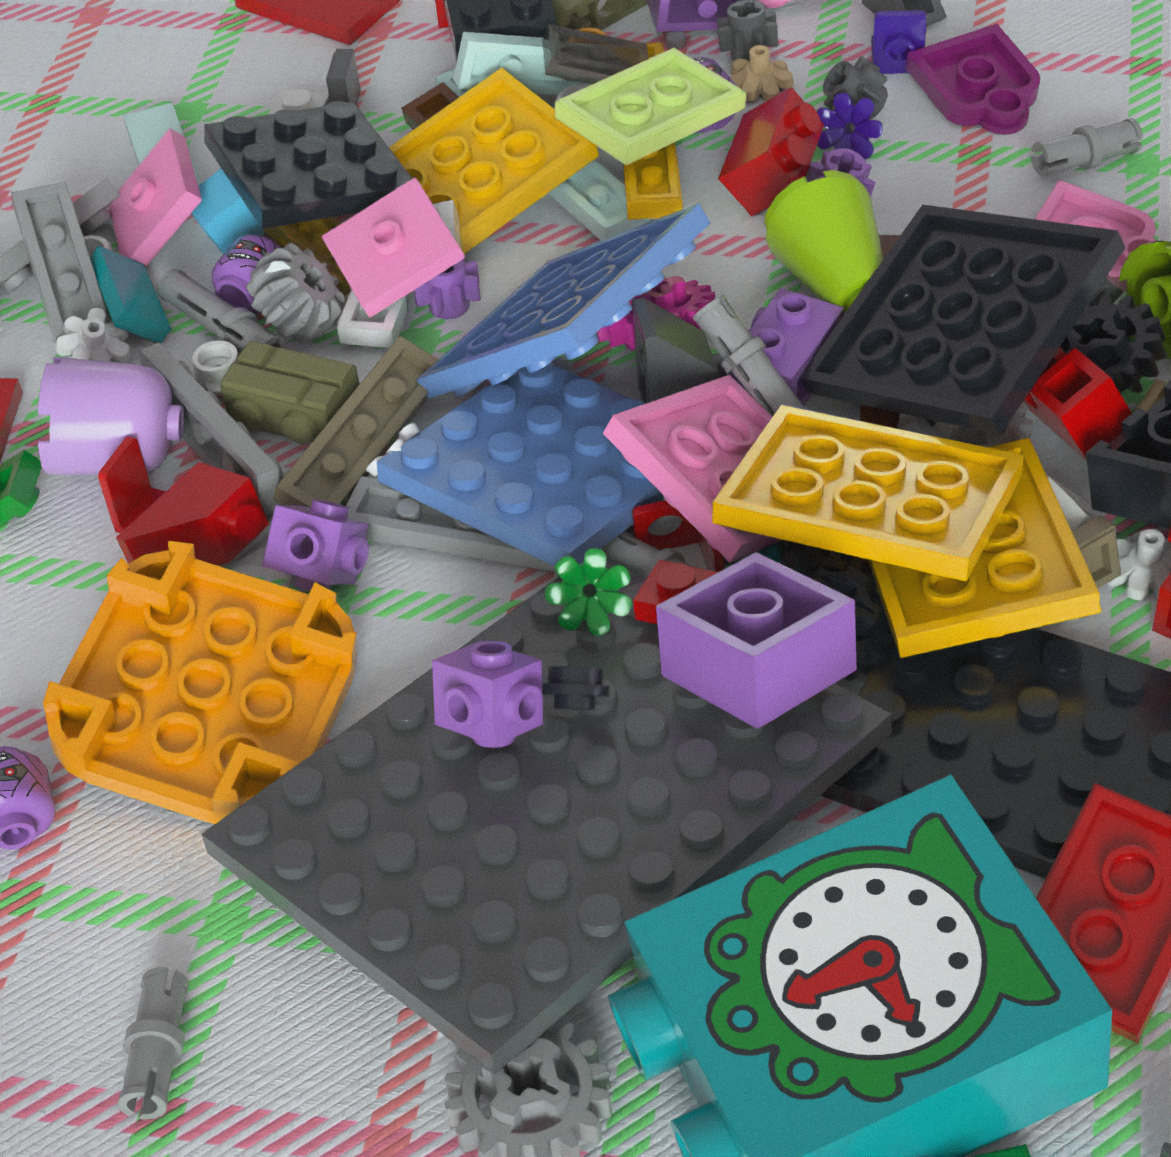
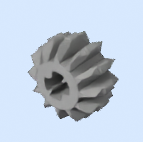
M292 243L283 248L277 247L272 253L268 252L256 263L257 267L250 272L252 279L246 285L249 294L255 298L251 306L263 314L265 324L271 323L277 328L279 336L282 338L291 336L295 341L303 343L309 338H315L320 333L324 334L335 324V319L341 315L340 306L345 301L342 292L336 288L340 281L337 277L330 275L326 269L327 262L320 263L316 260L309 248L301 251L298 246Z

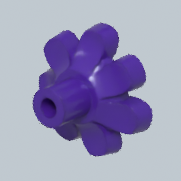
M837 94L833 100L835 110L825 107L817 110L820 121L826 127V130L821 133L817 146L820 149H827L831 146L835 147L834 150L840 148L850 149L860 154L864 159H868L874 152L873 144L869 139L879 138L883 133L882 122L870 119L875 105L868 98H862L856 105H853V100L849 94ZM850 123L854 125V130L850 128Z

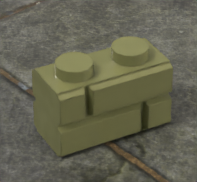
M249 341L238 356L237 364L233 363L222 378L220 389L226 412L235 422H242L248 431L253 432L260 429L285 435L299 444H308L315 440L360 384L357 368L353 364Z

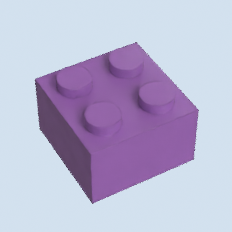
M757 552L656 606L662 676L756 729L773 721L857 670L855 600Z

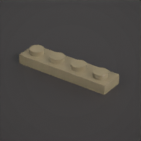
M399 336L276 486L273 500L280 505L306 506L310 508L312 499L345 505L350 499L360 477H367L369 475V472L365 471L368 465L378 456H384L398 438L400 431L409 424L427 401L428 390L420 385L416 379L439 359Z

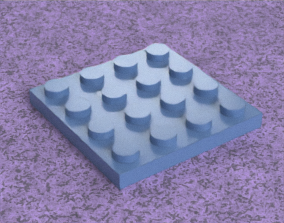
M698 203L547 261L417 378V382L428 390L427 397L429 399L451 391L455 397H459L473 390L484 380L488 379L491 385H495L511 377L520 368L526 367L528 372L532 373L545 367L559 355L565 354L568 360L583 355L598 343L599 339L595 333L602 327H607L619 321L632 310L633 307L629 301L634 296L651 290L665 278L661 271L663 268L682 260L695 250L696 245L693 240L711 222Z
M551 363L532 373H529L526 367L520 368L508 379L495 385H488L407 440L401 446V451H391L377 461L378 482L554 567L561 558L566 556L574 558L579 564L583 563L588 549H602L633 524L631 513L633 508L665 499L663 494L635 466L631 465L617 447L603 434L613 415L644 405L645 403L637 399H631L603 387L593 380L577 376Z

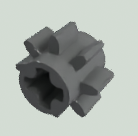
M742 0L735 2L727 9L728 17L717 18L720 52L730 51L731 58L734 61L737 59L750 61V49L754 46L777 47L779 45L776 13H765V6L759 1Z
M863 56L858 58L855 65L848 61H841L829 71L824 80L823 93L827 96L824 105L835 110L833 100L840 93L849 94L853 100V105H856L862 98H868L875 105L874 111L870 115V119H873L880 113L886 103L888 91L883 84L887 81V77L879 72L880 68Z

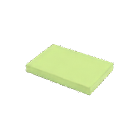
M672 48L555 101V118L625 165H628L745 109L746 92L679 50Z

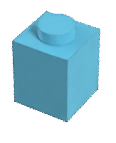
M222 169L198 186L202 201L191 214L223 254L239 237L247 234L262 235L270 229H261Z

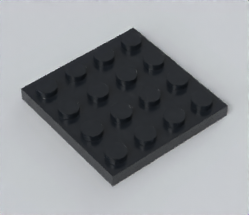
M922 204L799 379L809 394L1001 435L1125 250L1124 242L1118 230Z

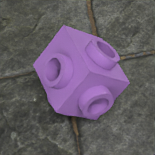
M312 499L311 508L295 505H275L262 566L295 575L293 585L311 591L314 582L331 590L332 585L355 584L357 575L364 569L369 555V543L366 540L369 524L347 518L349 507L329 501Z
M479 641L432 660L435 725L471 737L477 745L490 748L507 746L515 741L516 736L543 725L541 659L513 651L512 646L506 642Z

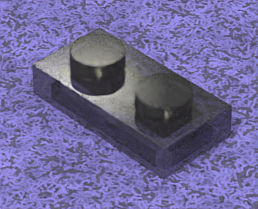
M548 24L542 39L545 75L559 77L567 81L575 80L594 84L649 59L647 44L550 24Z

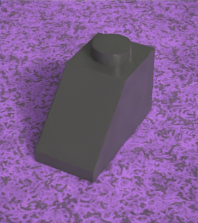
M644 297L632 300L637 382L643 403L646 404L727 376L725 370L720 365L724 361L719 353L712 355L705 333Z

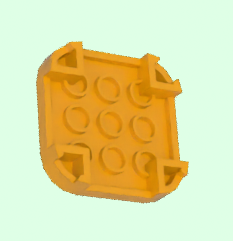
M168 541L169 550L145 554L129 564L121 558L106 575L109 591L59 684L49 681L43 706L53 753L69 773L89 784L216 824L324 746L353 682L357 663V632H354L350 617L336 602V593L314 582L310 593L306 594L195 559L194 544Z

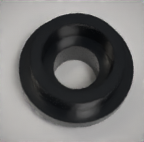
M549 666L548 683H542V695H554V709L595 710V697H609L610 686L603 685L602 668Z

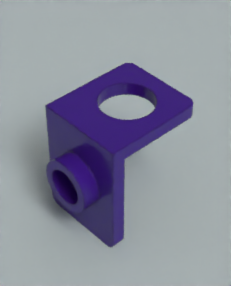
M923 10L878 11L874 14V35L871 36L872 63L880 68V73L909 74L906 70L907 53L925 47L926 12Z

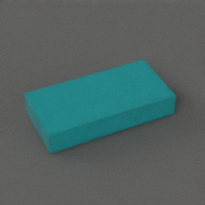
M98 245L90 260L114 326L153 342L162 343L170 332L171 326L145 265Z

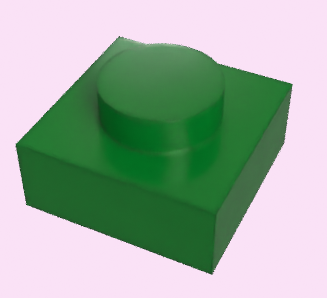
M26 450L21 451L0 466V526L15 516L18 518L25 516L38 499L40 490L36 487V483L42 469L41 461Z

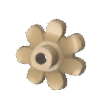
M757 45L750 49V61L737 59L731 66L730 73L732 76L730 78L740 89L746 92L747 102L755 101L759 94H762L766 102L780 94L779 88L788 89L794 85L793 76L788 71L787 64L782 60L770 61V50L763 45Z

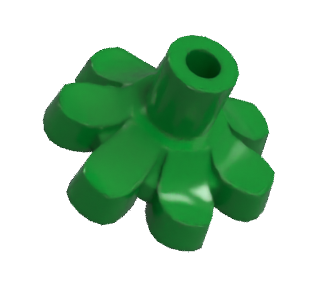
M588 549L584 556V562L581 564L569 556L561 558L556 563L555 570L563 581L551 583L545 589V598L549 604H564L565 608L561 611L558 622L560 626L568 631L577 629L582 620H587L588 629L592 635L606 634L610 630V621L607 614L611 612L618 616H625L631 609L632 600L625 593L619 591V588L626 586L630 582V573L623 565H616L607 569L605 567L606 553L601 549ZM592 584L595 586V589L589 591L585 589V586Z

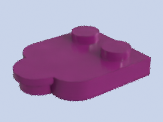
M998 24L907 53L906 70L942 115L950 122L961 126H976L980 124L985 130L1000 135L1017 133L1027 125L1030 113L1028 107L1035 103L1038 96L1040 74Z

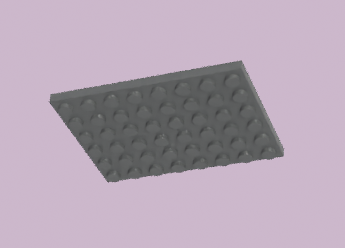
M608 557L606 558L605 567L607 569L620 565ZM627 568L631 576L630 582L626 586L619 588V591L630 597L632 606L629 613L625 616H618L611 612L607 614L610 621V630L606 634L592 635L589 632L587 620H582L579 627L573 631H568L560 626L558 618L565 606L564 604H549L545 598V589L547 587L545 586L459 648H464L479 641H502L509 643L513 651L542 660V683H548L549 666L602 668L603 685L610 686L609 697H595V710L554 709V695H542L543 725L516 736L515 741L507 746L495 748L479 746L471 737L435 725L433 670L431 668L203 832L202 838L207 854L496 1074L633 956L625 921L727 876L892 734L891 713L834 683L773 721L756 729L662 676L658 625L635 620L633 599L646 579ZM559 576L551 583L563 581V579ZM587 584L585 589L591 591L595 589V586Z

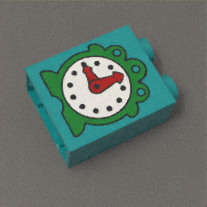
M952 775L624 922L639 981L609 994L608 1001L624 1043L643 1079L647 1081L679 1066L699 1105L698 1108L670 1120L682 1157H964L1108 1088L1112 1009Z

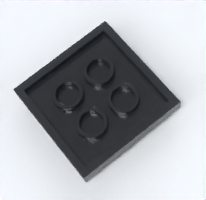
M336 101L330 102L324 107L303 110L282 109L270 115L249 118L234 116L222 122L204 124L205 145L261 229L359 213L412 179L354 102Z

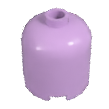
M53 357L54 363H47L45 365L39 394L38 415H50V441H38V451L41 466L46 474L98 475L101 468L127 436L137 438L148 474L159 468L167 458L171 440H182L184 431L183 405H173L170 386L164 376L154 368L136 364L67 357Z

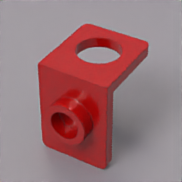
M125 437L98 473L102 494L105 498L114 530L117 533H121L166 492L151 487L137 438Z
M666 500L637 506L632 509L635 538L659 550L698 543L707 570L715 572L724 570V559L726 558L718 550L713 549L708 544L706 538ZM677 516L682 519L679 527L669 534L653 535L648 532L649 526L658 518Z

